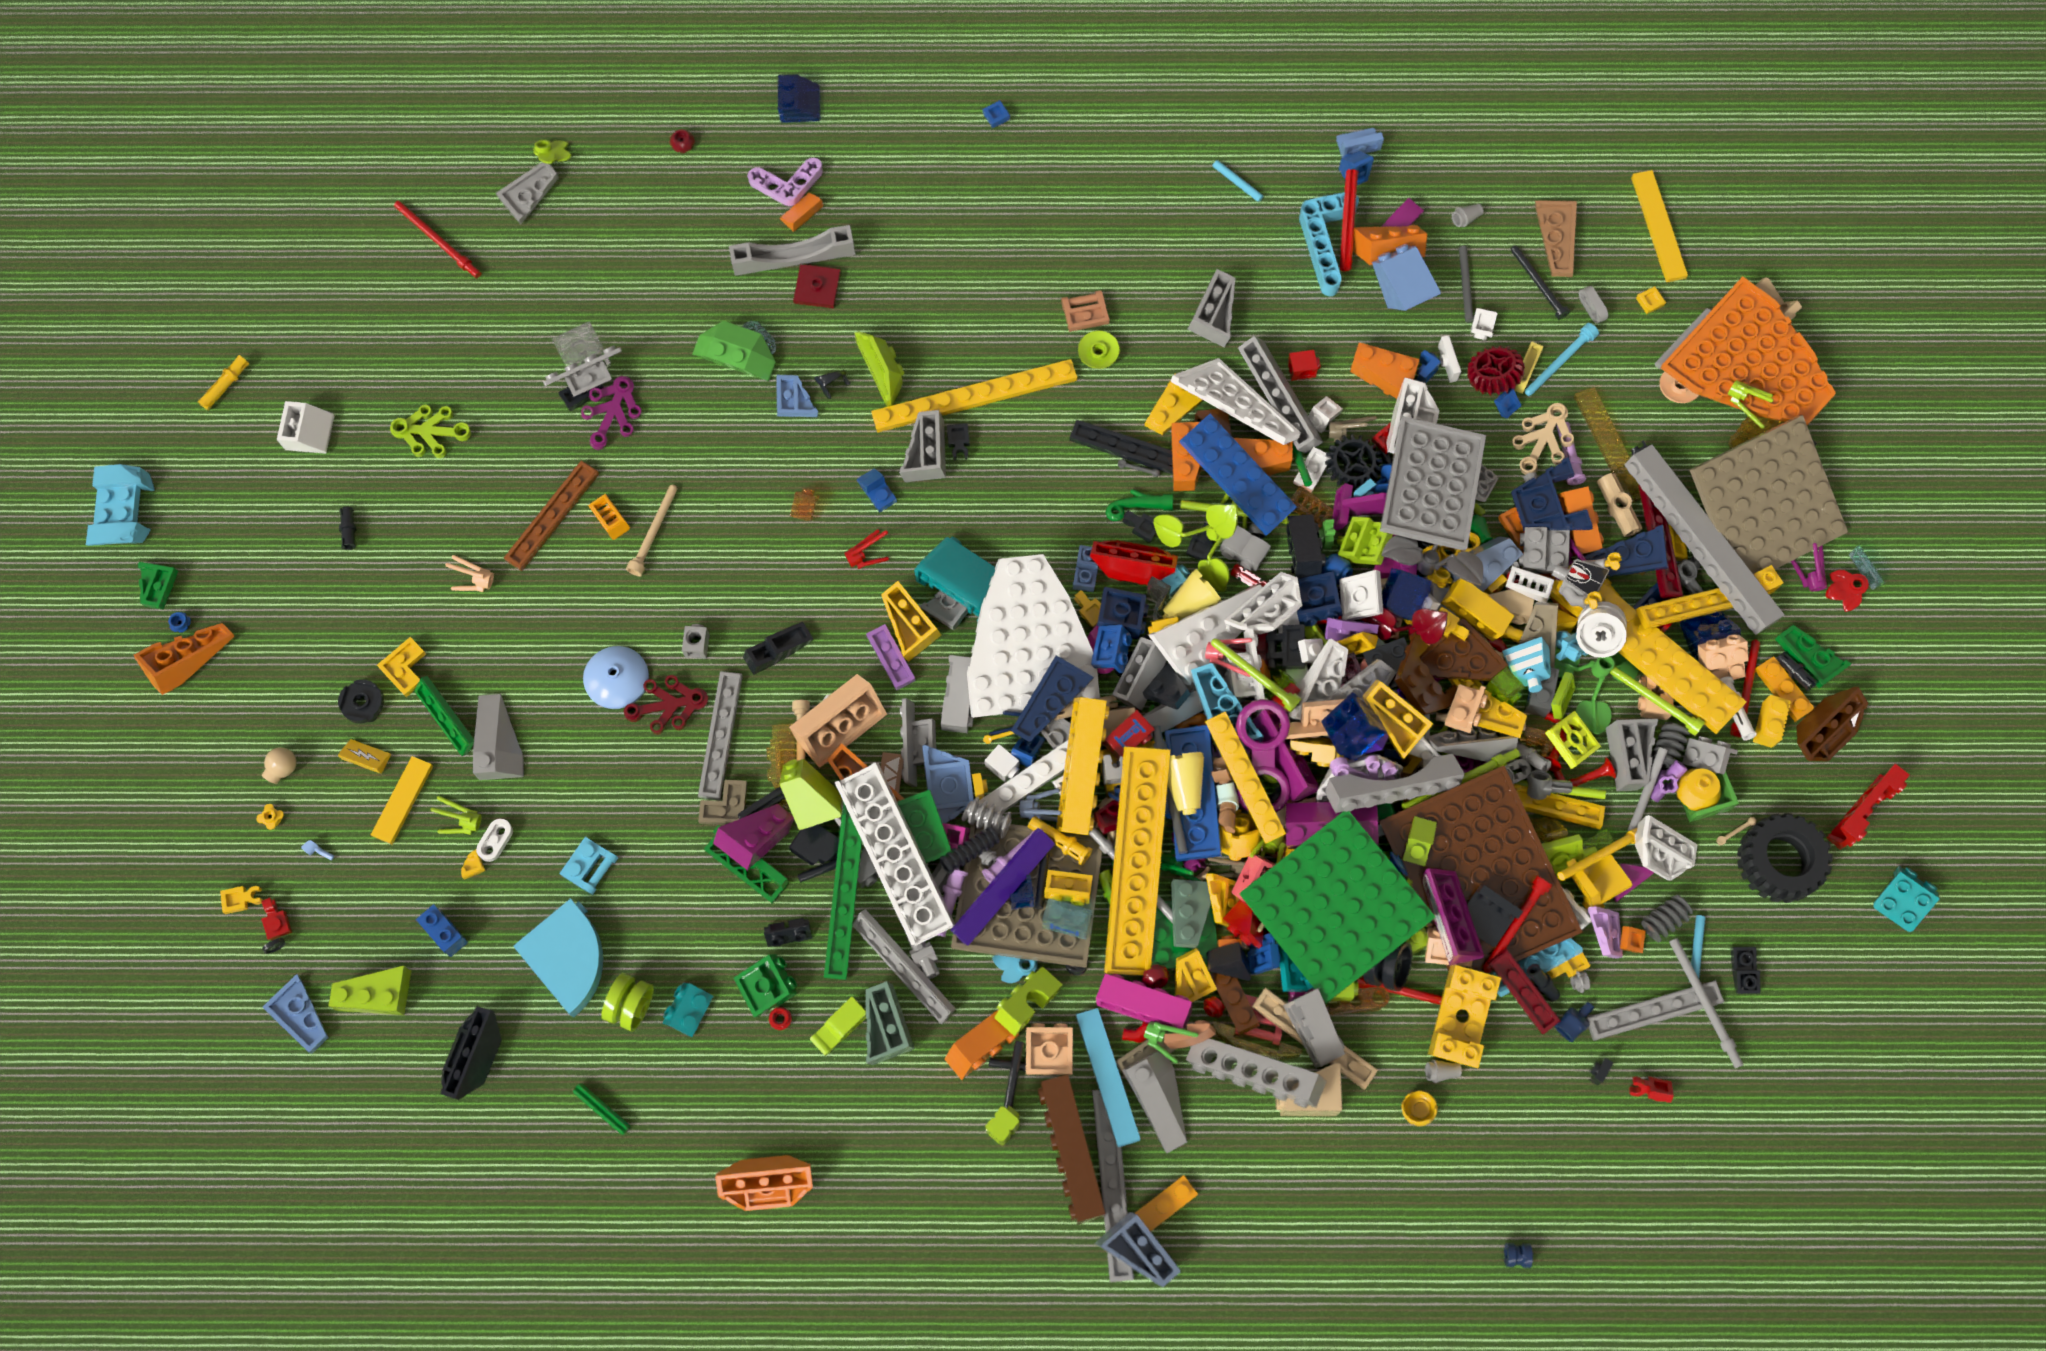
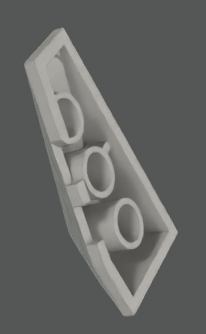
M501 694L481 695L478 698L473 748V774L479 780L524 777L523 753L519 747Z

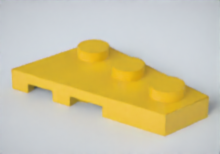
M1467 680L1466 687L1480 691V688L1475 686L1473 681ZM1485 690V695H1488L1485 707H1480L1478 713L1481 714L1478 727L1521 738L1527 715L1505 701H1499L1491 696L1492 693Z

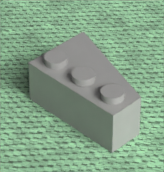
M1216 269L1188 327V330L1222 347H1225L1230 339L1235 277Z

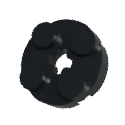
M368 680L353 681V684L345 686L338 697V706L342 714L353 723L374 722L383 709V692L373 682ZM364 697L366 703L359 706L356 701Z

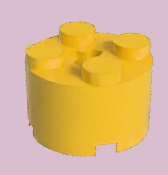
M1238 809L1235 813L1234 833L1226 831L1225 827L1219 824L1221 850L1234 861L1241 860L1242 857H1249L1253 849L1262 840L1250 812L1248 814L1241 813V809Z

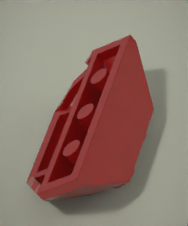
M1119 540L1094 541L1090 557L1108 578L1118 581L1135 582L1140 585H1153L1171 575L1176 570L1178 556L1171 555L1169 552L1158 547Z

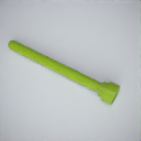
M1212 639L1211 645L1283 700L1284 708L1289 712H1292L1302 700L1295 693L1294 695L1292 693L1288 694L1219 639Z
M1614 666L1611 670V675L1684 723L1688 732L1696 736L1705 724V721L1701 718H1695L1694 716L1691 718Z

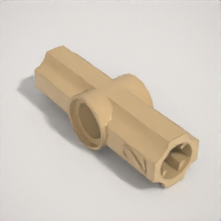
M1615 473L1604 475L1598 479L1597 484L1608 504V513L1615 518L1623 536L1630 537L1640 532L1643 528L1631 506V497L1624 493ZM1616 503L1622 504L1623 508L1618 507Z

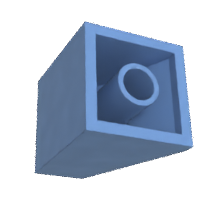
M1408 244L1398 246L1395 252L1391 254L1390 252L1383 253L1378 256V260L1372 262L1387 308L1405 311L1441 294L1416 246H1408Z

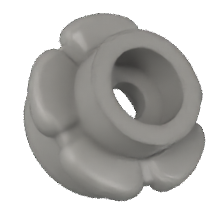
M1576 971V975L1570 978L1574 990L1584 993V990L1590 989V981L1586 972Z

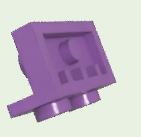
M1328 618L1325 639L1339 641L1360 632L1377 634L1379 625Z

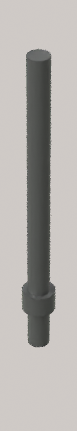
M1159 725L1153 726L1155 729L1153 731L1155 741L1153 747L1168 749L1166 741L1163 740L1161 727ZM1167 785V799L1179 854H1185L1188 852L1180 813L1176 808Z

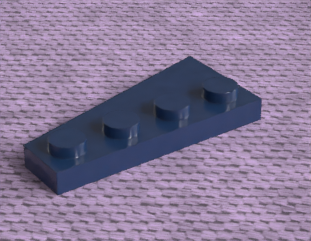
M1056 655L1011 732L1031 742L1094 677Z

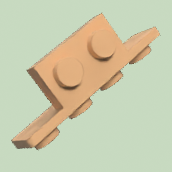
M1346 699L1302 703L1301 722L1290 723L1289 734L1286 739L1318 738L1327 735L1340 736L1350 733L1362 734L1363 732H1371L1372 727L1365 716L1347 718L1348 702Z

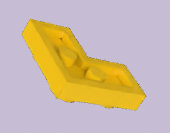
M410 637L377 664V666L407 697L415 690L420 680L410 668L424 657L426 653Z

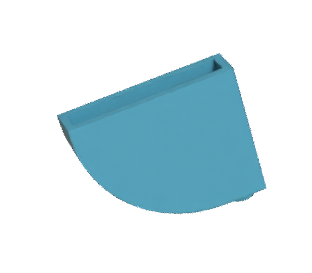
M570 898L513 947L572 1017H575L589 1003L599 985L603 970V950L596 929L585 915L587 912L586 908L579 901L575 904Z

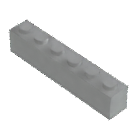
M1253 336L1239 346L1240 353L1271 406L1301 432L1299 439L1293 441L1297 450L1307 454L1313 447L1323 443L1265 342Z

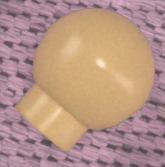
M282 747L268 752L264 761L266 769L262 774L263 778L271 783L278 784L281 778L289 776L295 770L297 764L293 752Z

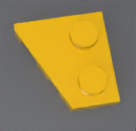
M1197 948L1176 958L1175 997L1176 995H1182L1188 998L1190 1002H1194L1217 990Z

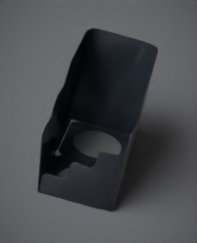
M817 824L800 830L790 844L789 850L810 865H814L818 861L823 864L828 860L833 861L837 859L839 838Z

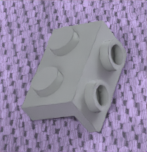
M1699 736L1698 740L1689 738L1682 764L1725 774L1730 753L1737 755L1738 750L1731 749V744L1717 741V745L1711 744L1712 739Z

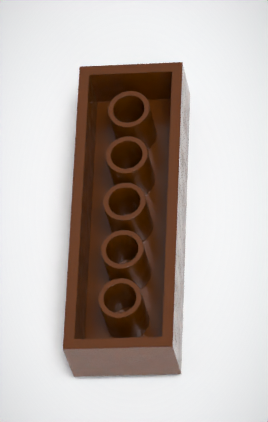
M1067 1074L1041 1081L1038 1096L1041 1105H1046L1047 1111L1044 1112V1119L1047 1128H1052L1053 1134L1050 1135L1053 1151L1057 1150L1059 1157L1056 1158V1164L1059 1174L1064 1173L1065 1181H1062V1187L1065 1197L1070 1196L1071 1204L1068 1205L1071 1221L1076 1220L1077 1225L1104 1218L1106 1214L1069 1076Z

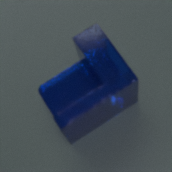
M1026 875V880L1019 885L1013 894H1010L1011 910L1034 907L1031 875Z

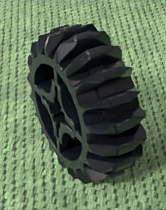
M1351 434L1349 440L1344 435L1342 442L1337 439L1334 442L1335 446L1330 445V452L1326 453V457L1331 459L1325 461V465L1329 467L1326 473L1332 474L1330 477L1331 481L1338 480L1337 487L1341 483L1353 485L1352 490L1355 491L1357 485L1359 487L1362 486L1370 478L1377 480V473H1380L1382 469L1379 466L1382 464V459L1378 458L1381 455L1380 451H1374L1377 447L1376 444L1369 445L1370 438L1364 442L1362 441V435L1355 439L1354 434ZM1347 449H1357V451L1348 452ZM1363 454L1367 456L1370 463V468L1366 466L1367 463L1363 461ZM1358 457L1356 461L1357 463H1355L1349 468L1350 462H1352ZM1337 458H1339L1341 460L1340 462L1343 463L1345 466L1343 472L1340 470L1337 464ZM1351 473H1358L1361 476L1354 477L1349 475Z

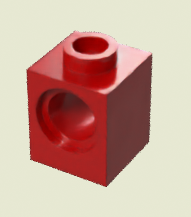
M1314 350L1289 354L1287 363L1291 381L1316 378L1317 371L1320 369V359L1315 356Z

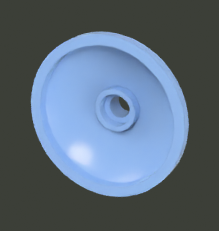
M623 646L608 647L596 653L587 663L583 675L584 687L589 697L596 704L608 709H621L630 703H635L645 692L644 682L649 680V672L644 659L636 651ZM612 670L617 671L615 675H610Z

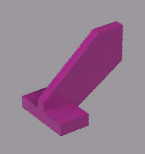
M1346 483L1336 490L1332 515L1334 530L1339 531L1346 526L1349 516L1382 514L1387 493L1351 498L1353 485Z

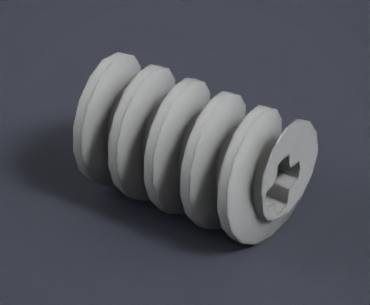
M979 797L969 802L962 816V821H966L969 818L968 822L970 825L977 822L976 826L979 829L984 825V830L987 827L993 828L998 835L1001 833V839L1005 838L1012 821L1011 812L1003 816V808H1000L996 813L995 805L993 804L988 809L986 800L979 805Z

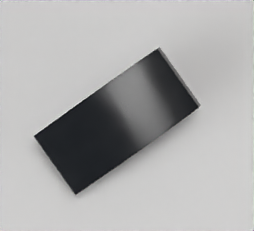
M1731 947V964L1736 993L1761 994L1756 947Z

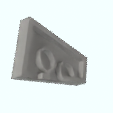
M542 162L496 194L521 225L559 177L549 164Z

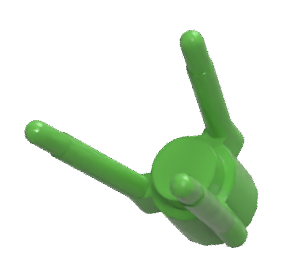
M1150 1021L1144 1034V1038L1149 1039L1147 1045L1154 1047L1174 1063H1178V1060L1158 1044V1042L1163 1043L1164 1034H1172L1174 1032L1193 1037L1199 1036L1196 1032Z

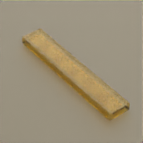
M1595 387L1575 393L1574 398L1611 473H1615L1624 493L1631 497L1632 503L1641 500L1639 483L1625 466L1630 457Z

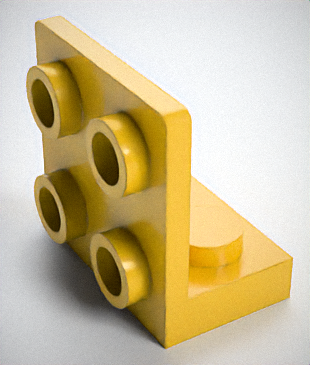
M1611 854L1571 876L1592 907L1599 906L1632 887V882ZM1575 858L1566 862L1567 868L1577 863Z

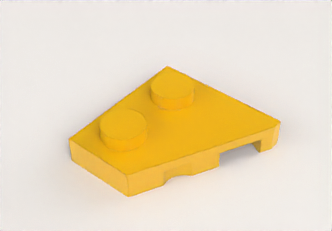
M1214 873L1206 874L1215 923L1228 927L1229 925L1223 918L1239 901V898L1231 893L1237 881Z

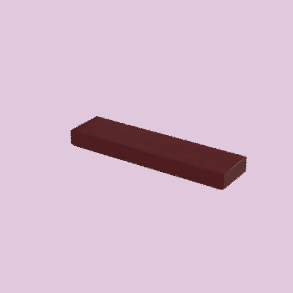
M1506 948L1487 962L1496 975L1501 977L1502 983L1542 1035L1561 1021Z

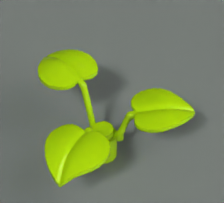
M1214 504L1210 506L1206 512V520L1209 525L1186 533L1182 532L1183 523L1177 517L1169 514L1155 517L1153 524L1161 542L1169 547L1180 545L1182 537L1207 531V537L1215 541V544L1209 552L1207 560L1199 561L1198 571L1203 575L1202 579L1208 581L1214 590L1226 591L1230 577L1229 569L1221 559H1212V555L1222 542L1221 538H1230L1236 531L1238 521L1237 504Z

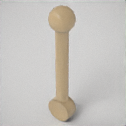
M1750 817L1748 822L1725 836H1719L1716 840L1717 844L1722 846L1726 843V840L1750 825H1755L1757 823L1756 818Z

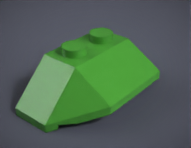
M726 321L720 322L699 335L692 354L766 381L770 380L776 364L761 333Z

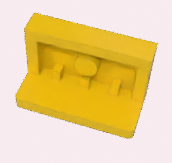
M1048 870L1044 898L1054 903L1070 901L1071 904L1077 906L1089 904L1093 875Z

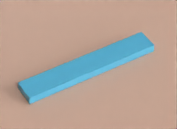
M1096 1008L1076 1014L1117 1147L1140 1141V1136L1099 1010Z

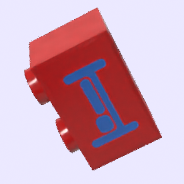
M1136 710L1101 743L1119 761L1120 756L1123 757L1124 746L1136 747L1140 743L1144 746L1153 738L1151 733L1155 729Z

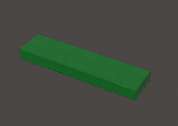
M428 676L421 677L414 692L461 756L467 755L474 745L473 737Z

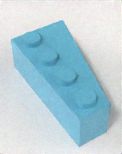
M1212 663L1192 669V679L1207 720L1226 711L1237 733V718L1243 708ZM1248 717L1245 726L1247 734L1255 741L1263 742V735L1253 724L1251 718ZM1240 740V742H1241L1243 748H1244L1245 750H1246V749H1249V747H1247L1246 745H1244L1243 742Z

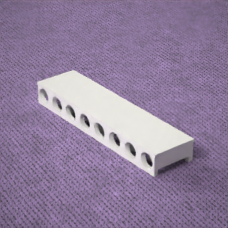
M873 763L871 766L841 781L835 782L911 945L916 946L951 929L955 922L879 763Z

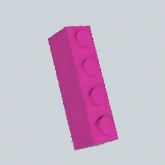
M1105 974L1096 996L1097 1006L1147 1023L1156 1021L1160 1024L1180 1029H1186L1192 1012V1002L1182 995H1176V997L1169 995L1160 988H1148L1139 981L1130 982L1124 980L1118 974Z

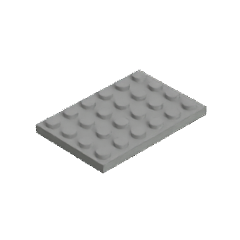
M1402 416L1380 531L1466 551L1486 435Z

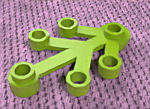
M422 405L417 412L407 419L397 418L392 421L390 426L392 435L399 439L404 438L416 457H422L426 453V449L423 444L417 443L411 434H420L431 447L434 456L439 459L445 457L446 450L443 445L437 443L432 435L456 437L459 441H466L471 436V430L466 423H457L453 428L435 426L442 420L448 421L453 417V412L448 406L441 407L439 412L432 416L433 411L430 406ZM424 410H429L428 413L422 414ZM449 411L448 415H443L444 412ZM421 418L428 419L421 425H414ZM417 448H422L421 451L415 452ZM438 449H442L441 453H436Z

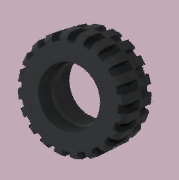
M1784 813L1783 815L1773 814L1768 818L1762 819L1742 837L1740 841L1742 846L1737 851V855L1741 857L1737 861L1738 868H1743L1744 872L1741 873L1743 880L1748 879L1751 883L1748 886L1752 890L1757 889L1760 891L1758 893L1759 896L1763 898L1770 896V900L1777 903L1781 900L1784 903H1791L1794 900L1799 901L1818 890L1826 882V876L1831 873L1832 867L1828 865L1833 862V855L1828 853V850L1831 849L1830 843L1824 841L1823 837L1826 835L1822 830L1818 832L1815 829L1816 824L1812 821L1809 823L1805 822V817L1798 815L1793 818L1792 813ZM1771 840L1788 842L1798 851L1802 861V869L1798 876H1785L1773 868L1767 856V847Z

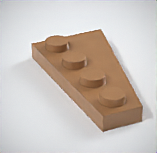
M1535 201L1551 277H1573L1577 201Z

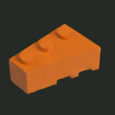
M1417 225L1404 227H1354L1353 252L1369 265H1373L1372 262L1378 260L1379 255L1387 252L1391 254L1396 251L1398 246L1404 244L1416 246L1421 256L1425 257L1427 233Z
M1359 342L1350 372L1367 383L1376 385L1386 395L1389 396L1390 394L1397 399L1404 378L1414 380L1419 359Z
M1200 422L1171 424L1173 491H1195L1202 466L1179 441Z
M1589 487L1557 494L1564 515L1585 509L1588 511L1593 529L1570 530V539H1573L1579 551L1584 554L1603 549L1604 540L1598 530L1599 518L1593 508L1594 497L1593 493L1589 491Z

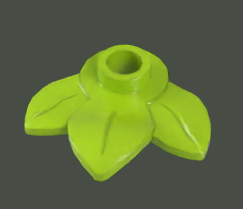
M540 140L535 143L533 148L534 154L538 156V159L547 164H551L555 160L558 162L566 161L571 157V154L565 150L568 146V142L553 141L550 143L548 140Z

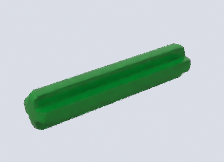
M579 1083L574 1088L573 1093L617 1132L624 1135L629 1130L630 1125L586 1086Z

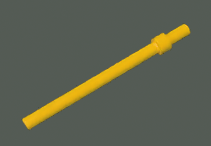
M1637 828L1628 831L1626 836L1560 871L1558 878L1563 881L1628 844H1635Z

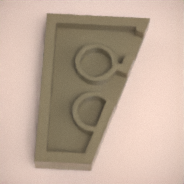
M1536 602L1518 645L1542 637L1549 646L1550 665L1554 668L1558 603Z

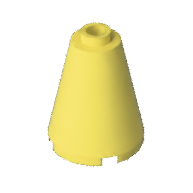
M1195 569L1164 607L1163 612L1165 614L1162 617L1177 616L1179 622L1183 618L1211 607L1222 600L1210 583L1202 579L1203 575Z
M1202 752L1170 756L1167 785L1177 810L1183 811V815L1196 814V809L1201 807L1204 767Z

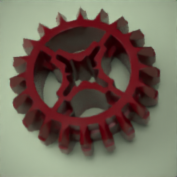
M1502 345L1498 348L1492 346L1491 349L1484 348L1483 352H1477L1476 356L1471 357V362L1468 363L1467 375L1471 386L1476 391H1480L1482 395L1487 392L1490 396L1493 393L1500 395L1501 392L1508 393L1509 389H1515L1516 384H1521V379L1524 378L1525 365L1521 354H1518L1516 349L1512 350L1510 346L1505 349Z

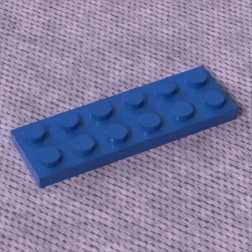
M1211 414L1206 416L1179 441L1265 535H1268L1297 508Z
M1207 725L1166 730L1165 738L1167 748L1170 750V756H1179L1184 753L1202 752L1204 756L1201 807L1196 809V814L1183 815V811H1179L1188 852L1179 854L1174 832L1176 860L1186 861L1222 856L1216 785L1211 773L1214 771L1211 733Z

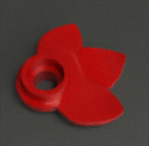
M1846 570L1832 572L1829 576L1834 583L1828 588L1825 597L1831 600H1843L1842 604L1845 612L1854 610L1861 604L1862 594L1868 589L1869 582L1867 578L1862 574L1852 575ZM1853 582H1861V587H1855Z

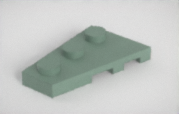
M1173 879L1171 891L1174 947L1196 948L1199 944L1211 904L1208 884L1203 881Z

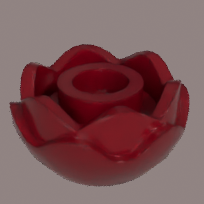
M685 129L676 130L670 137V145L673 150L680 153L690 151L695 143L692 133Z
M1154 964L1151 969L1143 972L1142 982L1151 989L1162 988L1168 982L1169 971L1164 965Z

